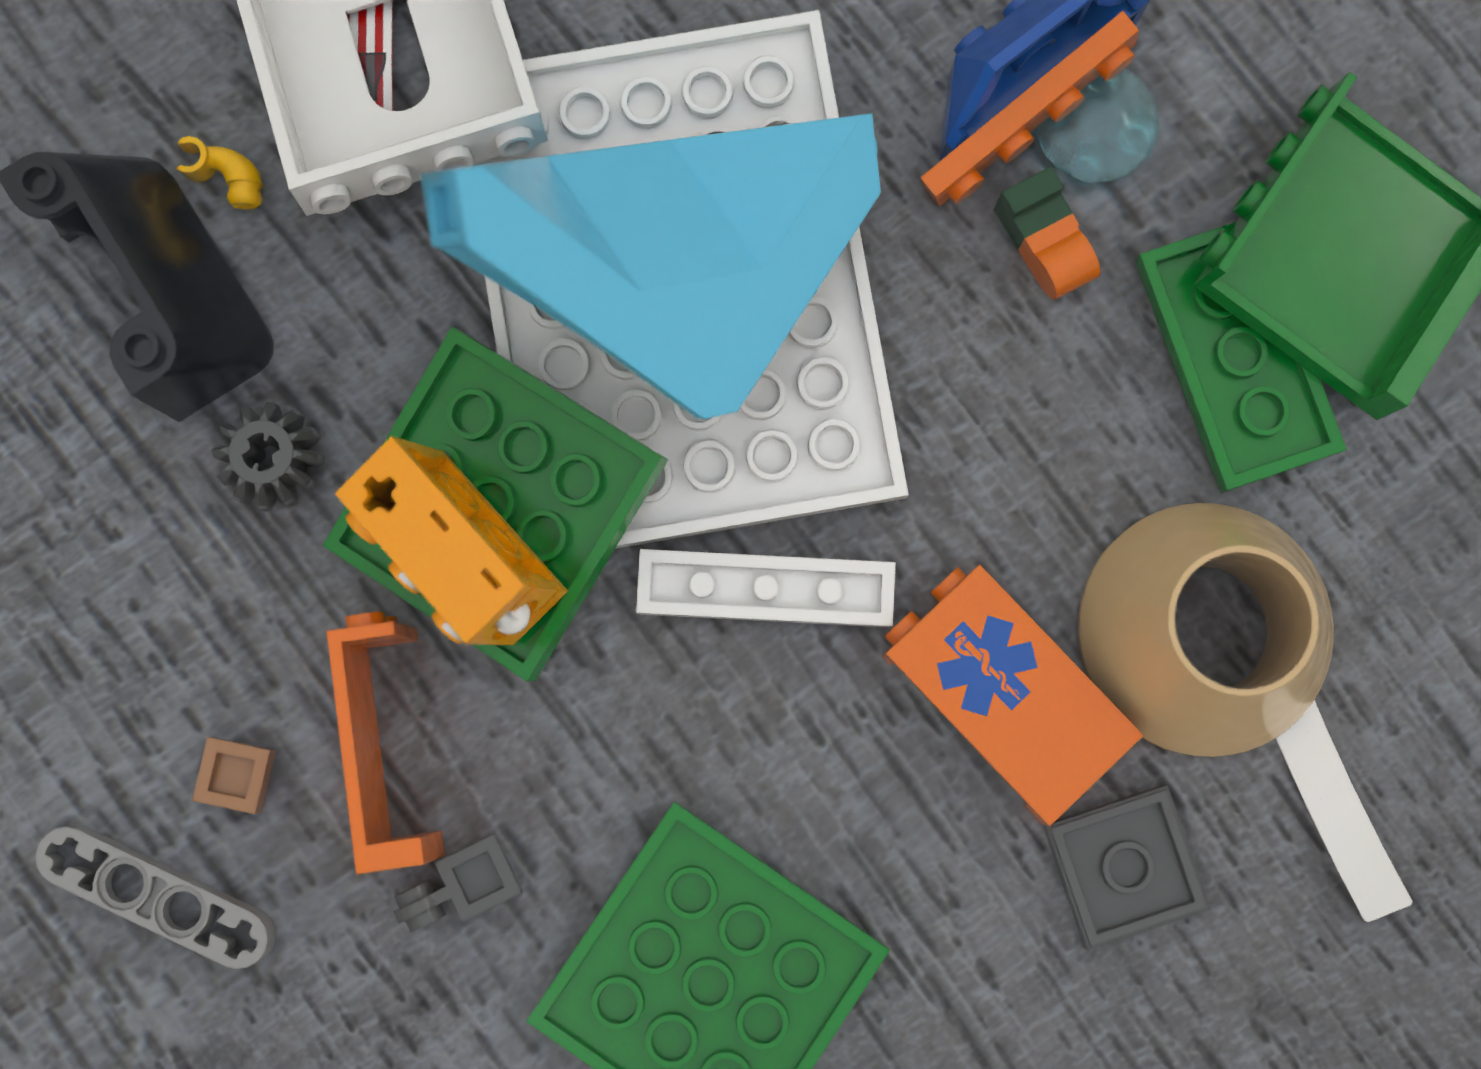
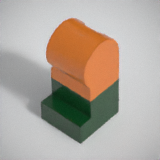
M1050 166L1002 191L993 210L1042 290L1049 298L1056 300L1100 277L1101 270L1092 245L1079 230V223L1061 193L1064 187L1053 167Z

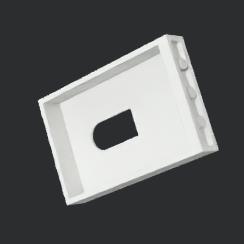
M237 0L288 188L306 216L314 213H337L346 209L351 202L375 194L394 195L407 190L412 183L421 180L420 173L469 167L475 163L498 156L517 157L529 152L536 144L548 141L504 0H407L429 73L430 83L425 97L414 107L403 111L384 109L371 98L347 14L392 0Z

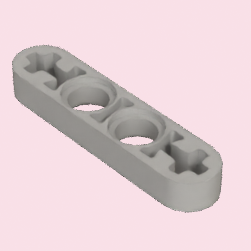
M79 825L56 828L47 833L38 844L35 854L36 866L42 877L50 883L223 966L234 969L250 967L266 958L273 949L276 938L275 927L270 917L260 909L90 828ZM76 840L78 844L75 853L78 856L91 862L103 860L104 853H107L109 857L101 864L97 871L83 865L68 867L64 870L62 867L65 858L57 853L59 845L72 844ZM123 864L133 865L143 876L144 885L142 892L133 901L120 899L112 889L111 881L113 874ZM92 877H94L93 885L89 883ZM182 891L193 894L201 904L199 921L195 926L188 929L177 926L169 915L171 900L177 893ZM219 907L223 908L225 912L218 918L217 922L229 928L240 927L246 922L252 925L249 935L258 941L256 947L246 948L238 954L233 950L236 945V939L220 930L210 933L209 941L203 938V935L216 921Z

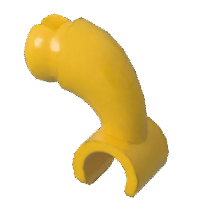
M182 137L178 141L177 145L182 151L190 154H201L200 159L193 166L179 165L176 167L190 181L204 182L210 179L218 170L224 176L226 185L229 186L227 200L234 208L252 210L262 203L261 189L264 186L260 172L254 163L243 154L226 147L206 146L196 137Z

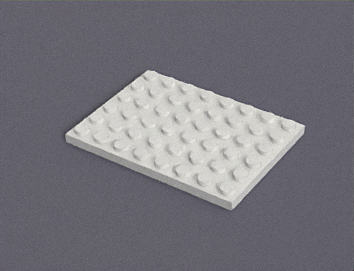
M816 10L525 59L523 62L548 141L536 144L529 152L517 157L498 156L475 163L473 166L839 118L820 12ZM859 227L737 412L708 419L695 418L605 351L533 304L485 276L498 354L669 459L615 549L906 499L909 496Z

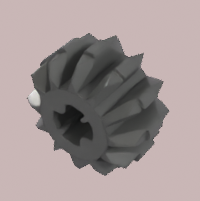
M266 402L260 417L248 406L240 408V419L243 424L240 429L228 423L220 425L222 434L232 439L230 445L218 446L211 450L214 458L229 463L216 475L218 482L225 486L235 485L232 497L237 502L246 504L255 497L257 507L263 511H271L273 509L277 495L284 504L290 507L297 505L298 495L294 486L299 484L306 489L314 490L317 486V481L305 473L307 467H320L325 463L323 455L308 450L321 439L319 432L313 427L302 429L305 419L302 413L292 409L282 415L280 406L274 402ZM268 445L278 449V451L272 454L274 466L270 469L258 464L266 459L264 448Z

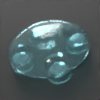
M1124 68L1109 81L1105 82L1101 76H1098L1080 92L1085 97L1084 100L1065 118L1055 123L1048 117L1035 128L1038 143L1048 160L1078 185L1091 186L1097 182H1109L1130 174L1146 160L1156 142L1159 117L1154 98L1146 85L1136 75Z

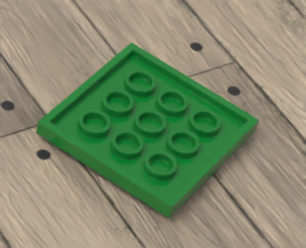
M452 326L383 444L393 436L444 451L568 590L514 645L471 644L526 682H532L538 678L669 459L468 334ZM345 507L322 546L432 618V614L436 611L420 592L418 594L410 592L395 579L388 568V565L393 560L379 544L372 545L366 542L349 526L345 517L350 511Z
M675 801L526 1022L593 1069H812L886 958L890 949Z

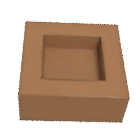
M207 737L192 801L251 814L262 813L276 750L217 737Z

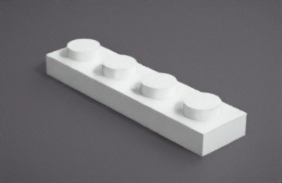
M640 549L636 613L639 615L891 628L893 626L896 562Z

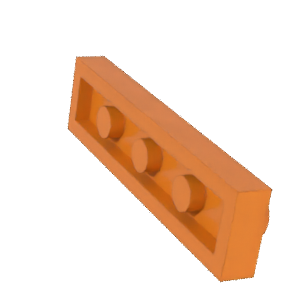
M1120 12L920 177L924 189L939 207L950 198L955 204H958L970 196L985 181L980 173L998 158H1001L1005 164L1015 159L1034 141L1035 138L1030 132L1048 117L1055 123L1065 118L1084 100L1085 97L1080 92L1098 76H1101L1105 82L1109 81L1132 62L1135 55L1131 49L1136 46L1139 29L1125 12Z

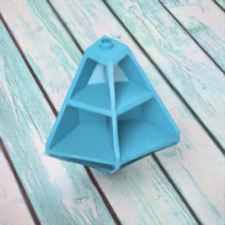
M872 113L420 173L432 247L441 249L550 315L605 351L697 419H708L737 412L881 194L877 161L878 147L874 134Z

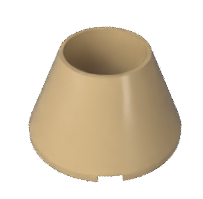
M1194 503L1166 508L1143 518L1125 530L1104 550L1092 568L1084 586L1078 613V641L1083 666L1088 678L1144 735L1142 737L1143 740L1162 749L1180 754L1216 757L1246 752L1262 746L1280 736L1303 716L1313 703L1326 678L1332 657L1334 624L1329 597L1321 576L1304 550L1287 533L1265 518L1247 510L1215 503ZM1199 567L1217 568L1239 578L1253 591L1264 611L1267 637L1261 659L1254 670L1233 687L1220 685L1201 674L1187 659L1177 638L1175 609L1178 596L1187 579Z

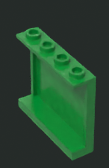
M1349 72L1330 89L1322 84L1319 85L1304 102L1297 113V116L1304 121L1295 135L1291 132L1285 134L1270 152L1265 164L1271 167L1272 170L1263 183L1255 180L1239 198L1232 210L1240 216L1230 232L1223 228L1205 248L1199 260L1207 266L1193 286L1372 418L1379 420L1409 405L1481 291V197L1347 99L1345 95L1357 79L1354 74Z

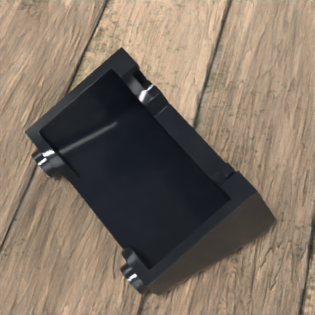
M34 152L0 171V183L11 201L20 211L35 219L50 220L59 236L68 243L80 236H90L97 239L106 250L143 310L121 325L115 331L110 342L109 356L113 367L131 396L181 422L255 376L269 364L274 348V341L270 330L179 184L159 162L144 157Z

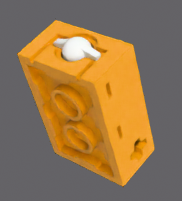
M391 436L334 493L350 511L345 517L349 526L366 542L372 545L379 544L393 560L388 565L391 574L407 590L414 594L420 592L436 610L432 614V619L436 626L449 639L458 644L464 642L465 644L514 645L568 592L565 586L442 450Z

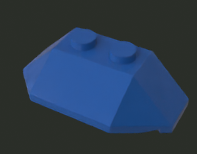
M1012 0L1002 12L1005 18L987 31L983 26L972 30L954 49L957 55L955 56L948 80L939 161L1120 12L1124 11L1136 25L1150 0Z

